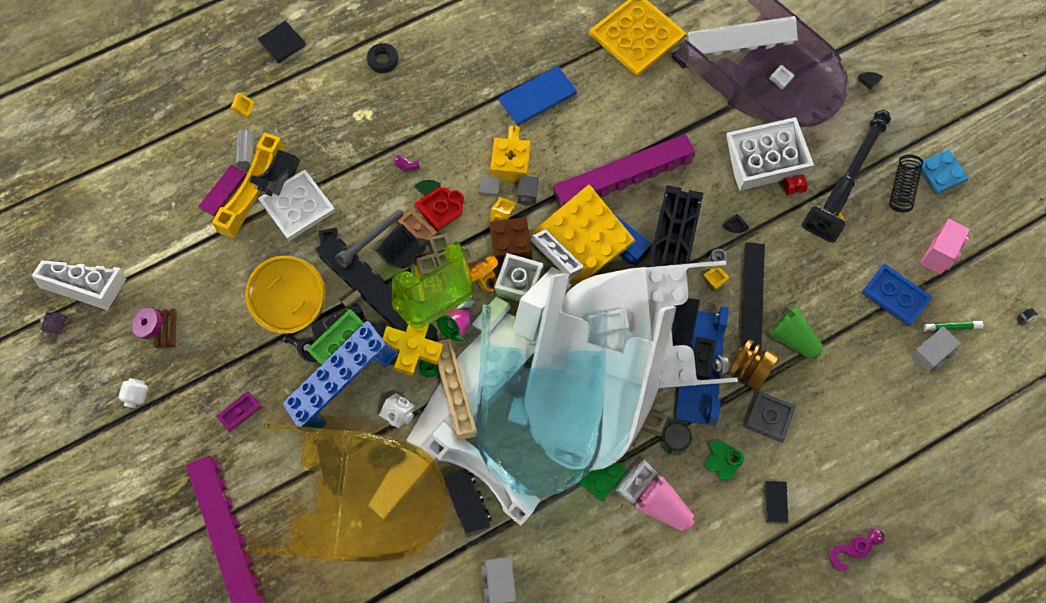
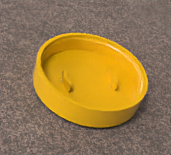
M276 256L262 262L251 273L246 285L245 299L251 316L259 325L275 333L288 334L301 331L318 319L325 305L326 289L320 273L309 262L294 256Z

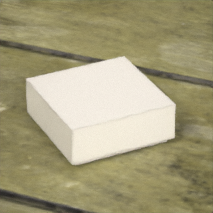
M780 65L769 79L783 90L794 75L784 66Z

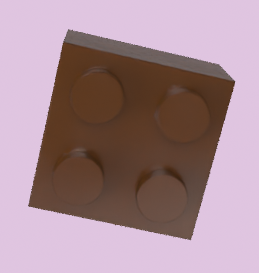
M527 217L489 222L493 255L497 259L498 265L504 263L507 253L532 260V247Z

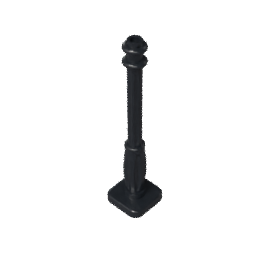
M880 110L874 113V119L869 123L870 130L846 174L839 178L823 209L814 206L805 217L802 227L806 231L830 243L838 239L845 227V221L837 216L847 202L852 188L855 186L854 180L880 133L886 131V124L891 122V116L888 111Z

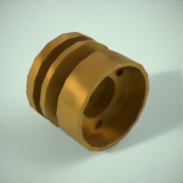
M749 339L739 349L733 359L729 375L733 377L738 369L741 373L737 380L740 381L745 375H748L747 385L759 391L779 356L769 350L760 356L758 352L761 345L759 344L754 351H751L750 347L753 341Z

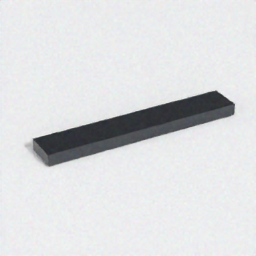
M746 242L741 347L750 339L753 341L750 350H755L759 344L761 345L759 351H761L765 244Z

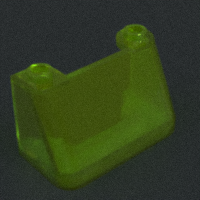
M457 241L448 245L445 249V257L448 262L418 279L411 272H402L392 278V306L412 328L420 329L473 296L474 286L465 251Z

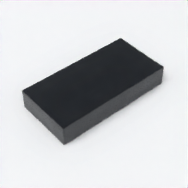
M765 482L766 523L788 524L787 482Z

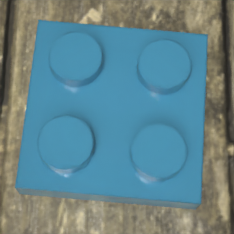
M949 149L923 160L921 174L935 195L960 185L969 179Z

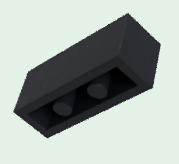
M463 468L444 476L445 484L467 538L489 529V522L492 521L488 509H483L481 503L484 502L480 490H475L473 484L476 483L473 473H468L467 469Z

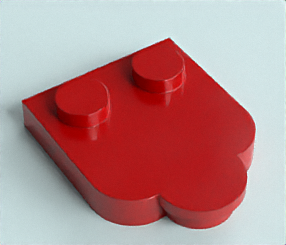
M439 187L415 202V208L438 232L461 217L464 196L460 191H450L445 187Z

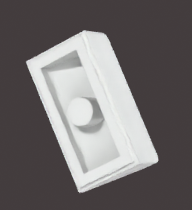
M638 458L617 483L614 490L631 504H634L657 472L644 459Z

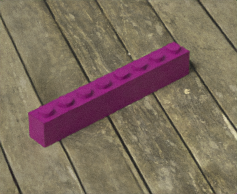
M685 134L555 184L553 186V195L560 208L587 185H590L599 197H606L616 190H624L629 185L639 184L643 180L655 178L665 171L670 172L680 165L690 164L694 159L696 151Z
M209 455L187 464L188 474L231 603H267L264 594L259 592L258 586H260V581L257 574H253L251 567L254 566L250 554H246L244 547L247 546L245 537L239 533L238 528L241 526L238 517L233 516L231 509L234 508L231 498L226 495L225 490H228L224 478L221 479L219 475L221 467L218 460H214Z

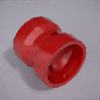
M800 174L796 175L795 178H784L783 188L785 194L789 196L795 194V192H806L807 180L805 176Z

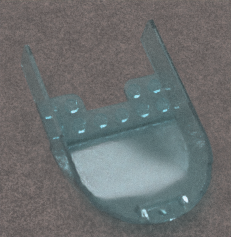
M483 304L476 427L480 455L491 474L504 485L507 484L513 491L530 496H549L561 493L575 486L587 475L599 454L603 429L608 310H603L602 350L571 351L565 358V370L524 368L525 357L521 349L491 346L489 344L491 305Z

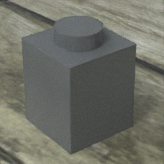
M520 175L518 203L525 206L536 205L539 177Z

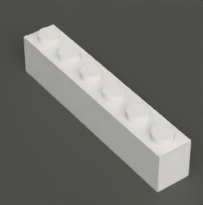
M792 16L688 32L690 56L694 55L695 58L704 57L706 53L719 55L722 54V51L727 50L733 53L739 52L741 48L754 50L758 49V46L761 45L774 47L776 43L782 42L783 45L793 44L795 40H798L796 18Z

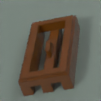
M167 309L163 311L156 310L161 314V317L163 316L162 343L160 328L159 332L154 336V347H176V309H171L170 311ZM168 316H171L170 343H167Z

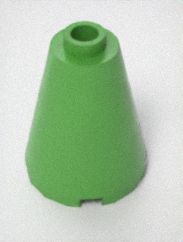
M796 306L793 307V311L789 309L775 323L777 327L774 330L771 328L768 332L772 338L808 359H816L823 352L822 343Z

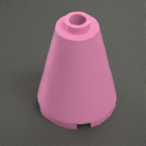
M659 475L657 478L660 480L657 483L653 480L639 498L642 501L641 504L636 503L635 508L680 531L684 529L689 530L694 523L693 513L666 479Z

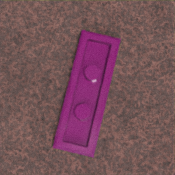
M230 165L200 203L199 208L215 217L220 207L223 208L244 181L247 175L246 172Z

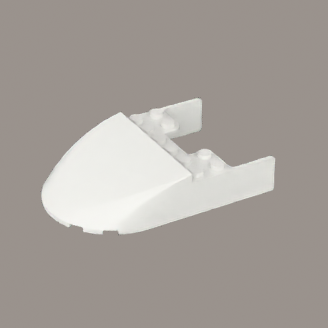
M726 261L641 267L596 275L581 281L571 288L564 296L561 310L565 314L587 321L586 315L626 308L629 328L593 334L589 336L588 342L624 353L626 342L630 338L639 337L653 342L661 309L681 305L687 301L688 284L686 271L724 268ZM670 331L658 380L659 388L738 382L737 378L698 380L696 378L693 350L685 345L673 346L672 332Z
M569 274L552 275L550 279L525 395V415L528 417L531 426L529 430L537 444L541 445L546 451L545 454L553 461L577 471L603 469L618 461L627 452L651 410L660 385L658 380L676 307L670 306L660 310L653 342L639 337L630 338L626 342L624 353L588 342L590 336V325L588 322L562 312L561 308Z

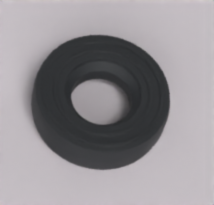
M378 43L372 46L367 53L368 65L377 73L391 72L398 64V53L390 44ZM379 54L389 55L387 62L380 63L376 60Z

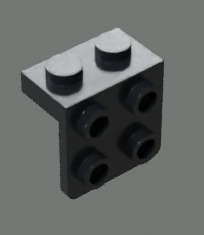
M399 224L379 244L375 251L388 266L404 269L411 266L414 262L413 259L426 250L429 242L426 239L414 238L403 224Z

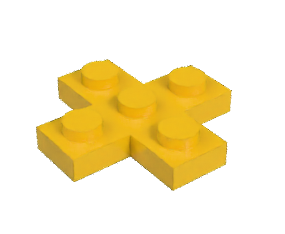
M411 315L406 332L386 327L383 340L399 352L393 370L413 376L418 359L437 365L443 344L425 339L430 321Z

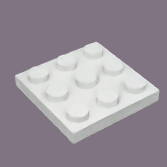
M306 170L285 181L279 196L273 194L270 197L264 194L258 198L288 241L336 212L335 208Z

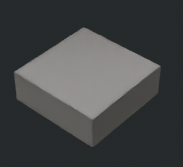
M482 176L480 195L498 197L500 178Z

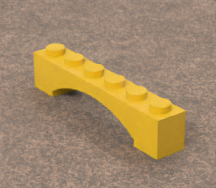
M264 132L256 146L257 150L242 185L233 198L223 208L220 207L212 221L217 233L235 238L261 192L256 190L255 185L250 183L252 175L259 176L263 174L273 162L278 150L285 151L281 138Z

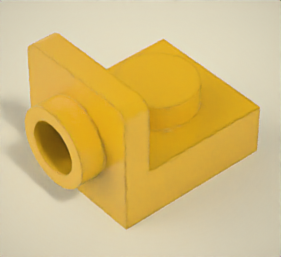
M499 197L491 209L489 222L508 220L516 209V202Z

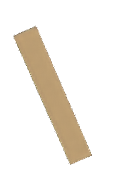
M451 338L436 341L443 344L437 366L457 440L478 436Z

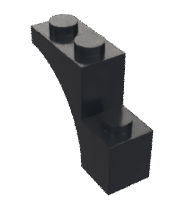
M278 150L268 169L259 176L252 175L250 183L255 185V189L261 191L262 194L270 197L273 194L279 196L286 178L290 179L295 175L300 159L293 154Z

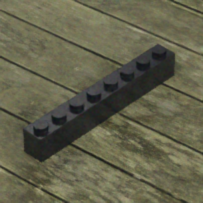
M331 235L315 249L318 257L353 291L358 290L363 300L391 327L406 332L411 315L425 319L419 311L414 312L410 308L411 305L406 299H400L397 296V291L392 286L388 287L385 285L384 279L379 274L375 275L372 272V268L366 262L362 263L357 254L353 256L352 263L347 267L340 266L335 256L341 251L348 250L342 239H336ZM431 323L428 326L425 339L436 342L439 340L438 330Z

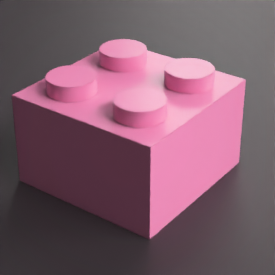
M948 219L935 235L920 264L940 275L945 269L949 270L953 263H956L959 259L961 248L968 242L969 238L966 236L970 229Z

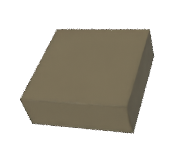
M356 290L344 299L342 304L346 310L351 306L361 305L364 301L361 294Z

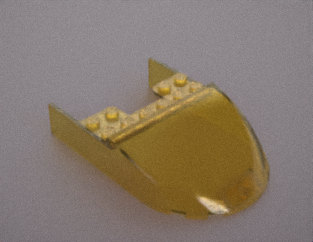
M264 423V428L269 430L304 433L301 463L308 470L321 471L315 514L301 513L294 518L288 550L247 547L246 552L337 561L391 563L417 554L431 542L439 531L447 508L445 480L434 459L416 444L400 438L355 431Z

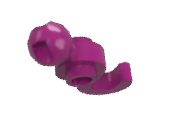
M872 529L867 538L858 536L853 538L848 546L839 545L834 547L829 554L830 564L838 571L848 570L849 566L838 561V553L862 559L870 554L871 545H881L884 542V533L879 529Z

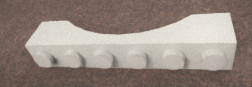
M444 422L424 446L437 459L459 465L478 476L496 495L504 512L519 525H522L540 502L538 497L467 440L458 441L455 431Z

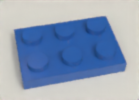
M885 263L861 292L909 327L932 299L931 295Z

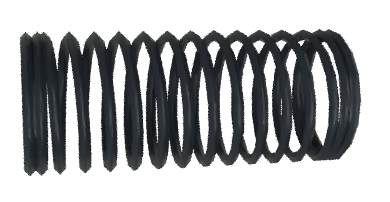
M907 154L899 158L889 201V207L894 211L905 213L913 210L923 166V160L916 155ZM905 158H914V159L919 160V161L921 162V164H920L919 162H917V161H914V160H904V161H901V160H903V159H905ZM906 161L916 162V163L919 164V166H917V165H915V164H911V163H905V164H903V162H906ZM895 201H899V202H902V203H909L910 205H902V204L896 203ZM892 202H894L895 204L900 205V206H905V207H906V206H911V207H910V208H899V207L893 205Z

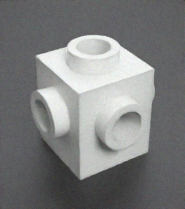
M395 393L386 399L379 416L387 420L391 425L400 428L412 420L414 416L412 412L415 405L410 403L408 399Z

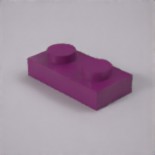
M248 391L216 415V417L230 433L262 407Z

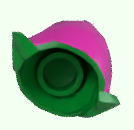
M440 307L437 323L441 333L448 339L451 338L452 341H465L463 335L470 324L471 310L457 308L443 311V308Z

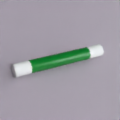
M983 321L924 324L923 329L924 332L938 331L943 326L947 330L982 329L984 324Z

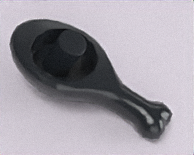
M290 333L285 335L283 342L295 346L299 355L304 360L318 362L307 351L316 340H298Z

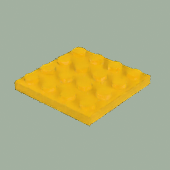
M627 0L589 30V35L637 77L685 39L687 35L685 31L648 0Z
M587 185L532 231L533 235L546 229L584 266L582 272L572 277L571 283L574 286L596 275L636 242L590 185Z

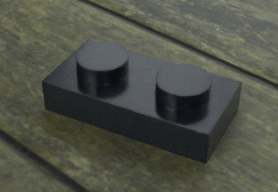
M697 337L694 348L696 377L709 379L716 346L715 340Z

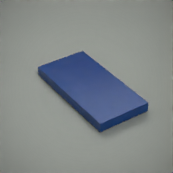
M556 66L500 96L499 102L516 125L519 126L576 95L577 90L559 66Z

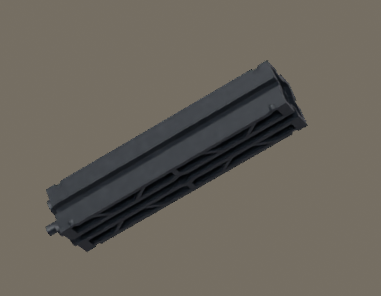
M666 185L648 267L689 264L704 193L693 190L685 192L681 191L679 187ZM680 305L674 306L676 307V311L671 327L672 342Z

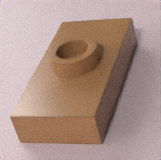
M412 209L398 220V224H403L414 238L426 239L429 242V237L437 236V232Z

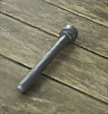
M397 210L352 248L339 252L335 256L338 264L345 268L352 263L353 256L403 215V211Z

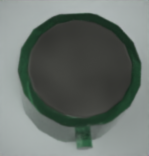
M672 422L665 427L660 438L661 446L668 455H681L691 445L692 432L684 422Z

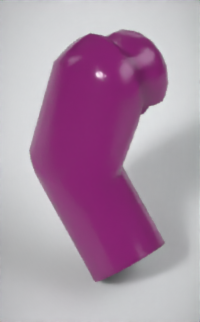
M401 154L395 156L394 163L402 171L407 172L420 169L419 160L409 162Z

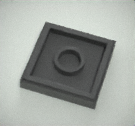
M758 391L744 428L783 443L796 406Z

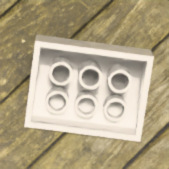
M796 117L726 134L733 173L739 191L783 181L786 177L795 178L796 175L800 174L805 176L810 173L814 166Z

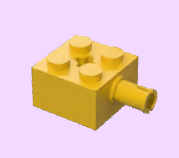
M512 125L508 129V139L494 138L490 174L491 177L500 178V181L519 183L520 175L528 176L531 141L519 140L520 127L515 126L514 132V125Z

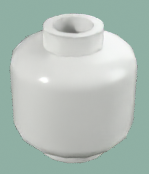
M129 378L128 381L122 383L118 398L124 402V406L136 408V405H143L145 403L148 393V386L144 385L145 381Z

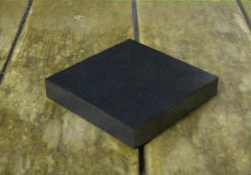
M286 20L257 38L258 42L278 64L306 46V42Z

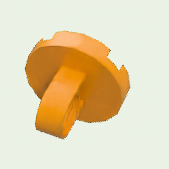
M495 256L485 258L487 262L476 263L465 271V275L462 276L466 283L477 281L480 288L485 292H494L498 279L493 272V269L498 265V261ZM488 278H490L493 281V287L491 289L487 288L486 286V280Z

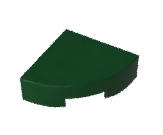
M423 180L415 185V189L424 196L441 187V184L434 180Z

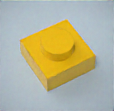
M239 92L236 94L230 109L247 118L250 115L254 101Z
M721 268L710 269L702 277L714 291L730 279Z

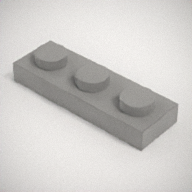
M546 229L532 236L531 241L563 273L569 274L568 278L582 272L584 266Z

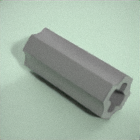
M248 129L240 130L237 134L235 164L242 169L250 168L253 162L254 134L253 131Z

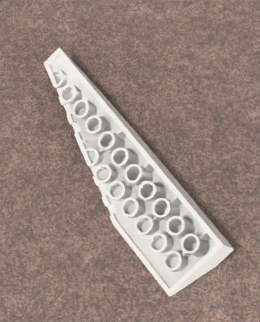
M508 312L488 335L481 332L456 358L474 422L509 387L508 383L515 376L518 377L522 373L521 370L528 363L531 364L533 362L538 334L532 341L513 332L512 329L516 317ZM440 381L404 443L407 449L405 458L401 462L391 465L368 505L383 520L439 461V459L424 448L432 435L443 422L455 431L442 381Z

